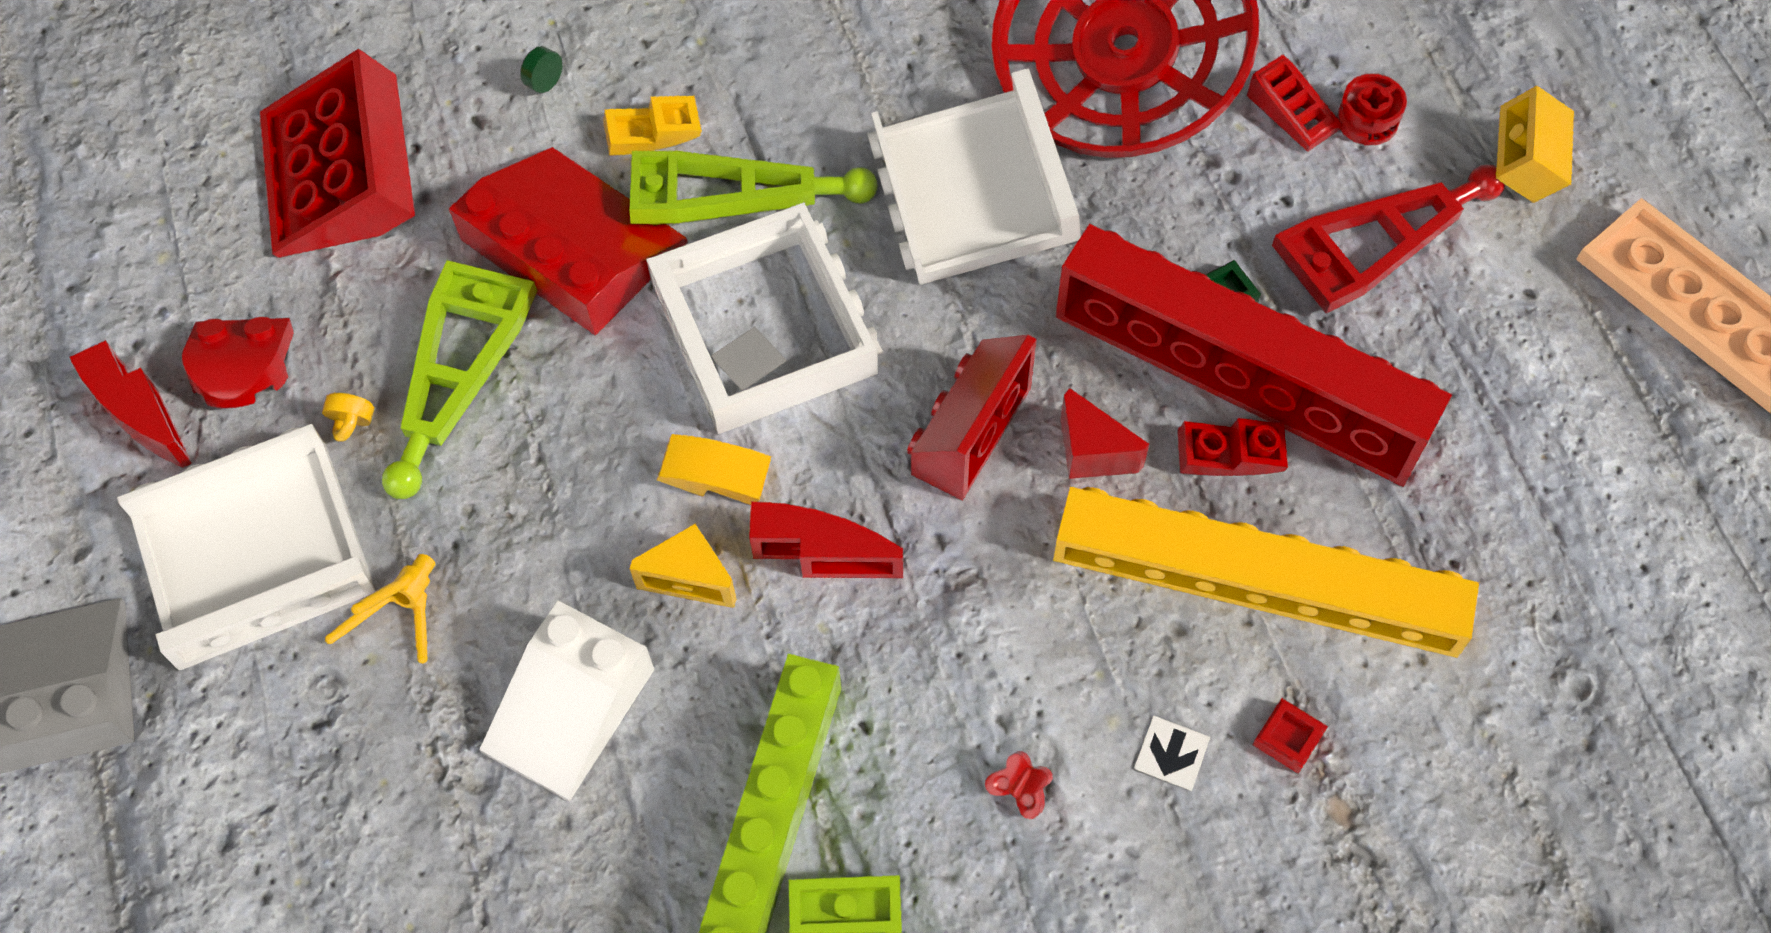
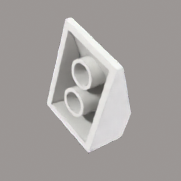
M557 600L528 643L479 750L484 755L570 802L654 671L647 647Z

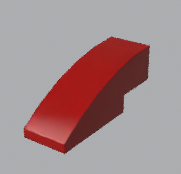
M106 340L69 357L83 383L113 420L136 442L159 457L182 468L192 464L158 389L141 367L128 373L125 364Z
M751 501L749 540L753 559H800L803 578H903V548L879 533L846 518L817 509L785 503Z

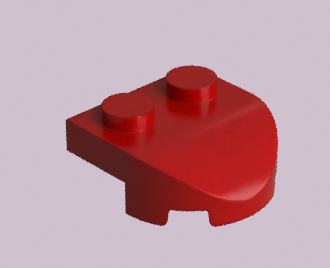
M256 317L244 320L208 319L205 321H195L182 352L183 366L193 393L203 396L208 406L238 408L254 404L256 401L255 394L271 385L273 389L278 391L288 379L284 360L294 334L290 318Z

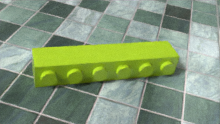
M788 653L698 933L768 932L841 692L839 666Z

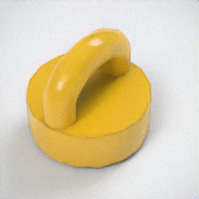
M330 393L326 395L322 414L334 421L332 429L333 438L336 441L343 442L352 435L356 425L368 426L371 424L375 407L370 401L356 395Z

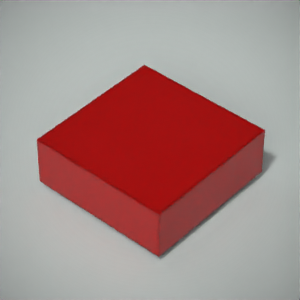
M1281 698L1252 745L1299 774L1328 726Z

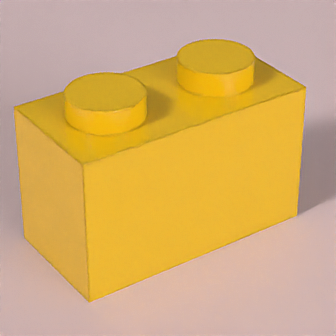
M1537 85L1500 105L1496 179L1533 203L1571 185L1574 111Z

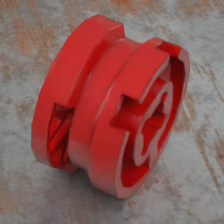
M1376 73L1355 77L1346 86L1342 103L1336 116L1342 123L1341 132L1353 142L1366 146L1380 145L1388 142L1397 133L1407 105L1406 92L1398 82L1388 76Z

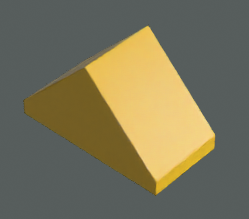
M696 524L632 559L629 569L638 590L730 608L735 607L737 599L732 578Z

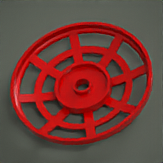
M999 0L992 28L991 48L994 68L1002 90L1006 93L1013 91L1008 61L1036 63V69L1044 88L1056 102L1053 107L1044 113L1055 145L1079 154L1103 158L1136 157L1155 153L1182 143L1207 128L1227 110L1242 90L1254 65L1259 44L1260 16L1257 0H1241L1244 13L1217 20L1216 11L1211 0H1193L1201 13L1204 24L1178 29L1176 18L1171 11L1178 0H1096L1090 6L1082 0H1050L1039 20L1034 44H1008L1011 22L1020 0ZM1064 9L1077 20L1072 43L1048 44L1052 27L1059 13ZM1246 31V44L1241 65L1225 94L1222 96L1203 86L1215 64L1219 49V39ZM1129 34L1138 39L1137 43L1127 50H1121L1114 46L1115 41L1122 35ZM1206 42L1202 61L1192 79L1173 67L1179 53V47ZM1076 61L1084 79L1066 94L1055 80L1049 62ZM1161 81L1178 92V94L1163 104L1140 112V91H1144ZM1098 89L1113 94H1121V114L1098 112L1086 108L1082 104ZM1189 100L1209 110L1201 118L1180 131L1157 140L1141 143L1140 125L1153 122L1171 114ZM1072 114L1081 120L1095 125L1122 127L1123 145L1103 146L1083 143L1062 136L1052 129Z

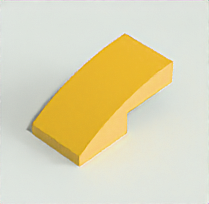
M651 96L649 108L604 109L603 124L609 156L632 154V151L659 150L701 136L702 130L695 96Z
M671 434L657 481L702 497L709 490L751 505V501L758 502L760 500L772 456L721 441Z

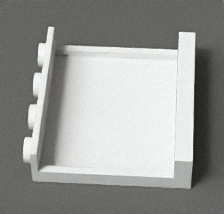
M1029 68L1011 73L1013 91L882 128L878 111L871 113L876 131L867 133L874 160L882 157L884 159L886 167L878 169L884 195L894 194L896 204L888 206L895 232L904 230L907 241L899 243L906 270L915 268L920 285L1075 242L1080 239L1079 213Z
M313 424L302 428L288 429L273 439L254 446L240 447L228 456L206 464L190 466L183 473L159 482L142 484L134 491L117 497L119 505L131 517L163 632L155 634L160 652L179 671L365 598L376 591L327 447Z

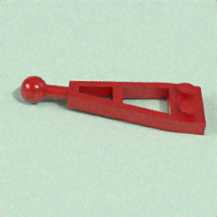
M1490 164L1481 165L1470 173L1466 183L1450 191L1440 182L1313 216L1276 234L1272 247L1327 314L1365 295L1455 223L1464 210L1463 204L1475 198L1481 201L1496 199L1504 191L1505 184L1496 179L1497 166ZM1428 206H1432L1438 212L1437 215L1416 231L1401 215ZM1378 221L1397 246L1360 274L1328 234Z

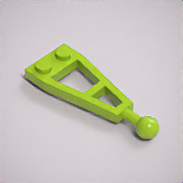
M632 151L630 223L652 225L684 223L786 209L805 203L806 206L815 205V195H844L853 203L863 204L875 196L878 183L875 175L863 167L853 168L844 176L814 177V167L684 151ZM678 174L741 181V192L678 200ZM755 183L781 185V187L755 190Z
M446 260L428 301L400 427L405 437H408L409 440L400 460L389 464L382 474V486L388 495L396 499H408L420 490L422 475L418 467L429 443L442 446L521 331L537 293L534 281ZM446 312L498 324L467 371L435 363ZM430 384L454 389L433 422L422 420Z
M900 875L789 880V932L902 933Z

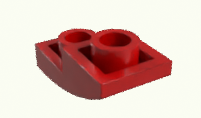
M1237 418L1232 426L1228 427L1184 421L1177 429L1180 473L1208 476H1248L1284 472L1288 468L1285 428L1282 423Z

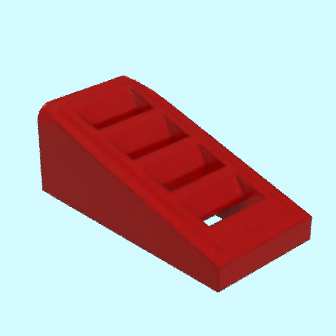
M1280 55L1252 75L1247 97L1307 152L1341 129L1342 123L1298 68L1285 55ZM1288 94L1291 98L1284 101L1282 97ZM1300 107L1305 109L1297 116L1294 114V111ZM1313 119L1319 122L1309 130L1304 126Z

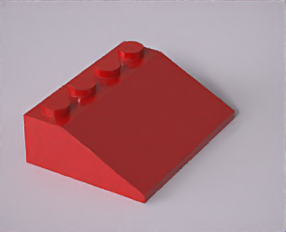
M359 48L259 111L273 255L281 258L379 237L415 216L397 77L395 73Z
M554 147L480 178L448 208L461 241L510 276L534 281L537 295L595 336L650 282L651 277L646 259L685 246L688 243L687 237L667 224H631L630 199Z

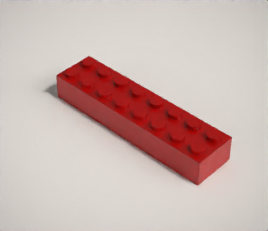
M1090 223L1062 265L1055 318L1268 422L1282 423L1285 430L1402 487L1405 486L1453 395L1440 389L1438 385L1428 379L1410 375L1393 367L1390 362L1381 357L1370 356L1347 345L1337 336L1323 334L1302 324L1290 314L1272 310L1256 302L1245 293L1234 292L1211 281L1209 277L1201 272L1185 269L1168 261L1162 254L1156 251H1147L1124 240L1114 231L1103 230Z

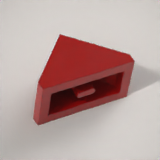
M1069 388L1063 397L1060 417L1069 479L1139 473L1144 467L1149 443Z

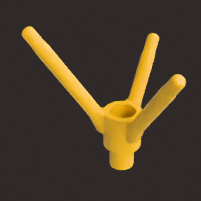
M418 554L411 565H406L402 568L393 582L351 607L354 615L326 635L325 642L333 644L387 603L395 602L402 607L413 609L417 661L421 664L426 663L428 660L425 614L427 594L424 591L430 583L428 576L436 565L435 561L428 555Z

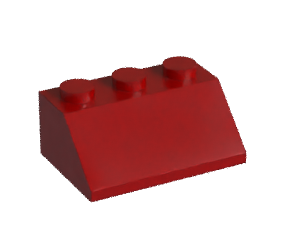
M1027 334L982 339L973 355L966 353L962 357L954 376L956 382L949 392L946 390L941 391L931 411L933 418L926 429L918 428L909 443L907 454L911 455L912 476L962 501L964 500L1031 389L1037 338Z

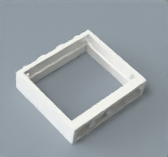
M805 203L646 259L653 288L718 435L878 374L877 355L883 353V350L877 340V332L873 326L866 328L861 318L864 316V310L859 295L855 289L847 290L843 282L846 279V274L841 259L837 253L829 254L825 245L828 243V238L823 223H819L818 220L813 221ZM799 244L851 351L728 396L680 287Z

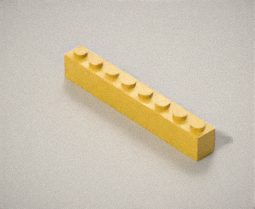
M1070 486L1053 561L1455 658L1459 657L1472 639L1479 582L1464 579L1462 575L1453 571L1438 570L1433 572L1412 567L1407 561L1398 558L1382 560L1361 555L1351 547L1335 546L1331 548L1310 543L1306 538L1295 534L1280 536L1259 531L1255 526L1244 522L1229 524L1208 519L1206 515L1197 511L1186 510L1177 512L1160 508L1154 502L1146 499H1133L1130 501L1109 496L1107 492L1094 487L1079 489Z

